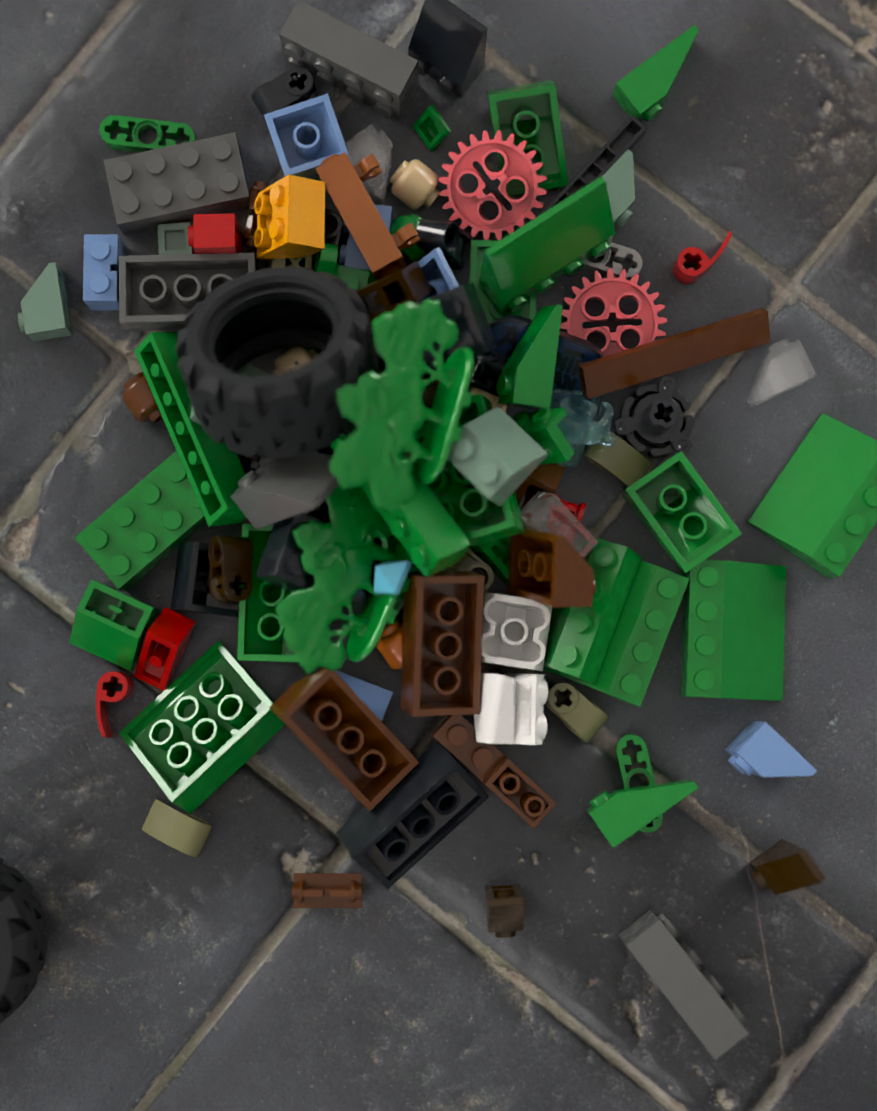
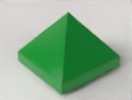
M430 105L413 125V128L430 152H434L451 132L433 105Z

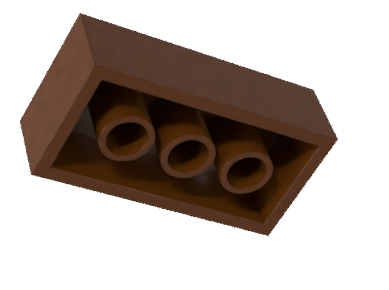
M409 571L407 578L411 582L406 593H404L401 709L413 717L479 714L484 576L472 571H439L426 578L422 571Z

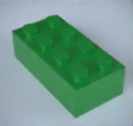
M177 451L74 537L119 590L127 592L179 547V542H185L207 523Z

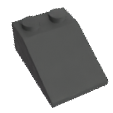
M309 451L298 453L295 457L268 459L264 455L258 461L260 467L256 471L253 470L244 475L238 481L240 487L230 497L255 529L316 509L339 485L337 477L333 476L330 470V462L333 456L316 452L310 453Z

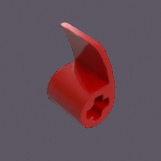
M728 231L721 247L711 260L700 248L687 247L683 249L673 265L675 279L683 284L697 282L716 263L732 236L731 231ZM685 262L687 264H691L693 262L696 265V267H690L686 269L684 267Z
M107 672L102 675L97 684L96 715L101 736L105 738L113 737L107 715V702H123L129 699L134 691L132 678L124 672ZM117 678H119L118 683L123 684V689L113 695L114 690H109L110 682H116Z

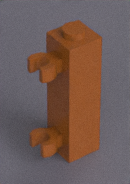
M345 152L340 155L334 154L324 159L321 166L316 168V171L322 182H325L329 195L376 280L406 266L407 264L400 251L417 244L421 240L412 223L403 226L395 234L391 235L362 182L375 178L382 173L374 154L366 156L355 166L351 164Z

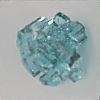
M557 389L552 391L550 409L564 407L568 414L557 426L575 452L568 462L556 464L563 467L578 466L582 460L585 444L593 445L599 443L608 447H612L615 444L617 435L609 432L614 415V410L610 403H601L598 421H595L593 417L597 415L600 396L587 399L583 396L582 390L569 391Z

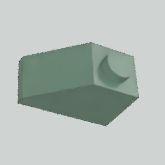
M629 149L602 176L607 185L614 227L617 225L619 228H622L634 214L631 211L635 201L633 153Z
M56 262L49 263L21 300L22 312L18 313V323L21 332L25 333L34 342L73 335L63 270Z

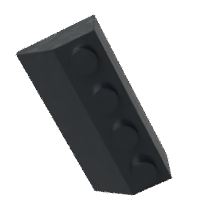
M438 740L417 759L419 763L371 811L363 807L336 832L353 858L387 889L489 798L484 790Z

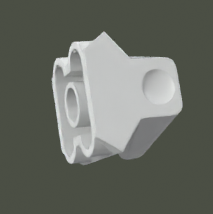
M485 593L483 599L481 662L505 667L543 671L552 606L522 597Z
M481 673L479 714H474L476 742L487 744H543L547 733V720L543 714V706L548 698V686L544 679V674L504 673V675Z

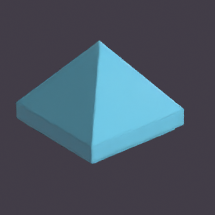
M385 561L375 567L373 592L376 594L398 595L412 563L409 561Z

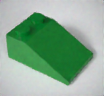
M550 80L486 91L493 138H495L497 130L502 131V139L505 141L513 133L515 134V145L518 146L522 141H527L523 150L526 154L536 150V154L531 161L533 163L543 162L544 165L536 172L537 175L547 176L545 181L538 183V187L546 190L567 186L568 177L554 82ZM496 152L500 171L504 167L505 160L500 153ZM513 179L509 181L507 191L510 195L525 193V185L521 180Z
M682 451L625 489L622 496L644 527L685 574L742 535Z

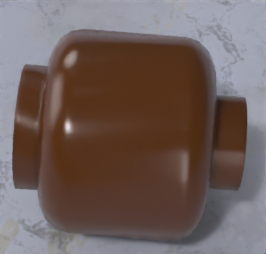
M140 372L131 377L123 385L125 389L122 394L124 404L137 421L146 422L151 420L153 423L161 421L163 419L144 373Z

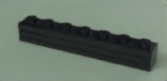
M631 115L541 214L603 176L628 149L631 150L645 135L647 127L634 115Z

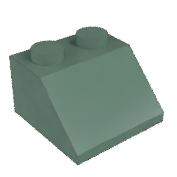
M496 407L462 427L459 442L451 443L447 459L489 500L501 506L549 454L501 408Z

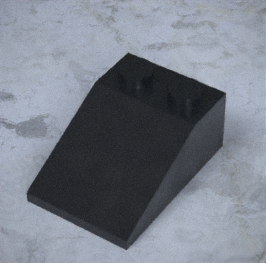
M425 0L408 47V56L418 60L420 75L426 76L428 74L437 81V85L444 92L450 95L455 93L462 98L484 69L487 27L449 0Z
M195 541L179 542L171 609L239 618V601L218 602L210 593L209 544ZM229 584V589H233L232 584Z

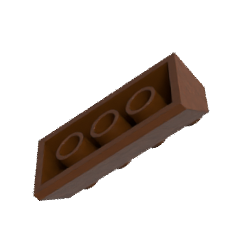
M323 668L295 682L269 707L368 811H371L419 763L335 671Z

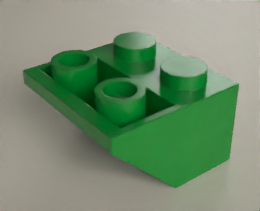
M91 579L76 610L69 643L132 671L142 650L146 633L156 620L160 609Z

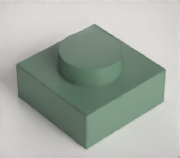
M191 222L157 224L159 255L194 254L193 247H190L188 243V226H192Z

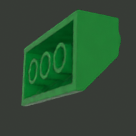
M242 524V537H248L253 545V587L249 597L239 601L237 661L299 663V655L287 648V643L284 639V628L279 623L276 611L277 604L291 592L255 577L274 524L255 529L252 524Z
M580 538L576 551L594 571L593 578L595 579L596 590L592 597V606L553 608L544 668L595 685L642 557L630 548L600 538Z

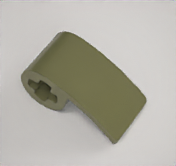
M603 427L599 428L581 455L594 467L604 472H610L627 487L644 477L651 466V462L635 448Z
M156 799L142 830L182 853L199 857L213 825L195 815L182 813Z

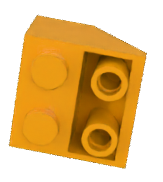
M287 175L258 193L254 204V210L257 214V229L254 234V245L257 247L256 259L309 257L324 249L325 182Z

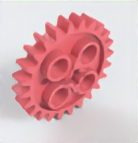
M484 130L482 141H479L474 134H471L470 146L460 141L458 146L461 153L458 154L453 151L448 153L454 161L453 164H442V168L449 172L448 176L440 177L438 180L441 183L447 184V189L439 192V196L449 197V201L442 208H453L455 212L449 220L453 221L460 218L462 220L460 228L463 230L468 225L472 227L471 236L473 238L480 230L483 231L484 240H488L491 232H495L498 241H500L503 237V231L507 230L510 235L515 231L514 226L518 225L521 228L526 224L525 217L531 220L537 217L531 210L532 207L542 208L544 205L536 199L537 195H545L547 193V190L538 187V183L545 181L547 176L537 175L536 172L544 164L543 162L533 163L531 159L535 156L536 150L526 154L523 150L527 141L524 140L518 146L515 145V134L511 133L506 141L502 139L501 130H497L494 139H491L488 131ZM491 152H498L504 157L505 164L502 170L493 171L488 167L487 157ZM474 161L480 163L492 181L496 178L500 180L501 184L498 186V190L512 205L511 210L506 209L496 192L491 191L488 193L485 190L488 182L473 165ZM470 173L477 178L478 187L476 191L467 192L462 188L461 178L464 174ZM518 179L524 183L525 193L522 197L515 198L508 193L507 185L509 181ZM490 200L497 204L499 208L497 217L489 219L482 214L481 206L485 201Z
M609 268L607 277L602 279L600 273L595 271L594 282L591 283L587 278L583 277L582 284L584 288L582 290L575 286L571 287L573 294L576 296L574 299L564 297L563 302L570 308L569 310H562V317L566 318L567 322L561 323L560 330H565L568 334L584 340L592 333H600L606 341L605 346L601 349L603 357L629 349L624 347L620 341L621 334L626 331H633L637 334L639 338L637 346L653 342L655 338L665 337L666 333L658 329V325L665 324L667 319L657 315V313L665 308V305H654L653 302L659 296V293L655 292L648 295L646 291L649 288L650 282L648 281L642 286L637 285L639 278L637 273L631 280H627L625 269L621 271L619 278L614 277L612 269ZM628 297L636 301L638 308L634 314L627 315L621 312L619 302L623 298ZM593 299L601 301L604 306L603 313L596 317L590 316L585 310L586 303ZM610 315L615 316V321L618 322L634 319L642 321V324L638 326L619 325L615 332H610L608 326L582 327L584 322H607Z

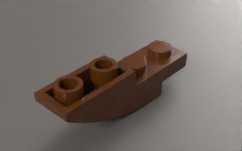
M448 715L431 733L435 739L533 829L557 804L493 744L476 742L475 727L462 715Z

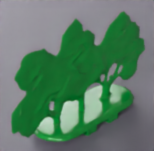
M426 299L420 306L407 301L405 304L399 305L393 312H386L374 319L372 325L375 346L387 365L385 372L379 375L370 371L361 376L358 384L355 386L348 384L336 391L342 416L348 417L349 420L354 422L357 431L348 436L347 439L339 441L330 462L332 475L337 477L338 483L343 489L357 487L365 480L369 481L375 506L394 513L399 510L400 504L408 503L409 500L416 497L417 487L411 474L414 462L417 461V475L425 484L433 482L439 476L447 460L451 443L459 442L463 428L457 427L461 409L462 407H469L472 393L467 392L474 364L471 349L465 346L456 349L444 366L442 352L453 346L457 341L459 331L455 321L442 315L439 300ZM433 342H437L440 345L439 352L434 350ZM425 350H428L436 361L433 362V366L437 367L436 371L430 369L425 364L423 359V352ZM425 372L431 375V377L426 380H423L421 378V376ZM437 379L439 384L432 408H425L422 403L424 388L430 382ZM428 419L420 445L415 439V433L423 425V422ZM402 451L412 453L407 459L401 458L400 455Z
M339 484L326 497L331 521L323 524L310 520L293 531L298 546L303 549L301 559L304 570L314 575L315 583L312 588L291 592L277 604L276 611L279 623L284 628V639L287 643V648L299 655V665L308 674L319 666L331 671L341 668L345 661V648L342 639L349 633L351 634L347 642L346 652L349 660L358 662L370 654L376 646L385 625L393 624L398 612L393 609L398 595L376 594L373 592L374 580L373 583L371 582L372 563L374 560H382L381 563L385 561H409L412 563L410 554L400 540L389 549L388 539L392 535L390 527L379 511L372 506L369 497L366 496L361 486L343 489ZM375 537L382 541L381 548L374 543ZM406 577L400 593H406L411 582L409 578ZM365 589L369 592L363 613L359 614L356 618L352 611L351 602L357 590ZM343 606L348 608L349 615L342 613ZM341 618L349 621L348 625L343 623V630H331L329 628V624L333 620ZM335 635L340 637L337 643L330 641V638Z

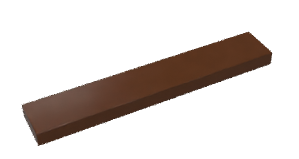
M760 308L579 364L583 396L591 399L769 343L771 339L768 311Z

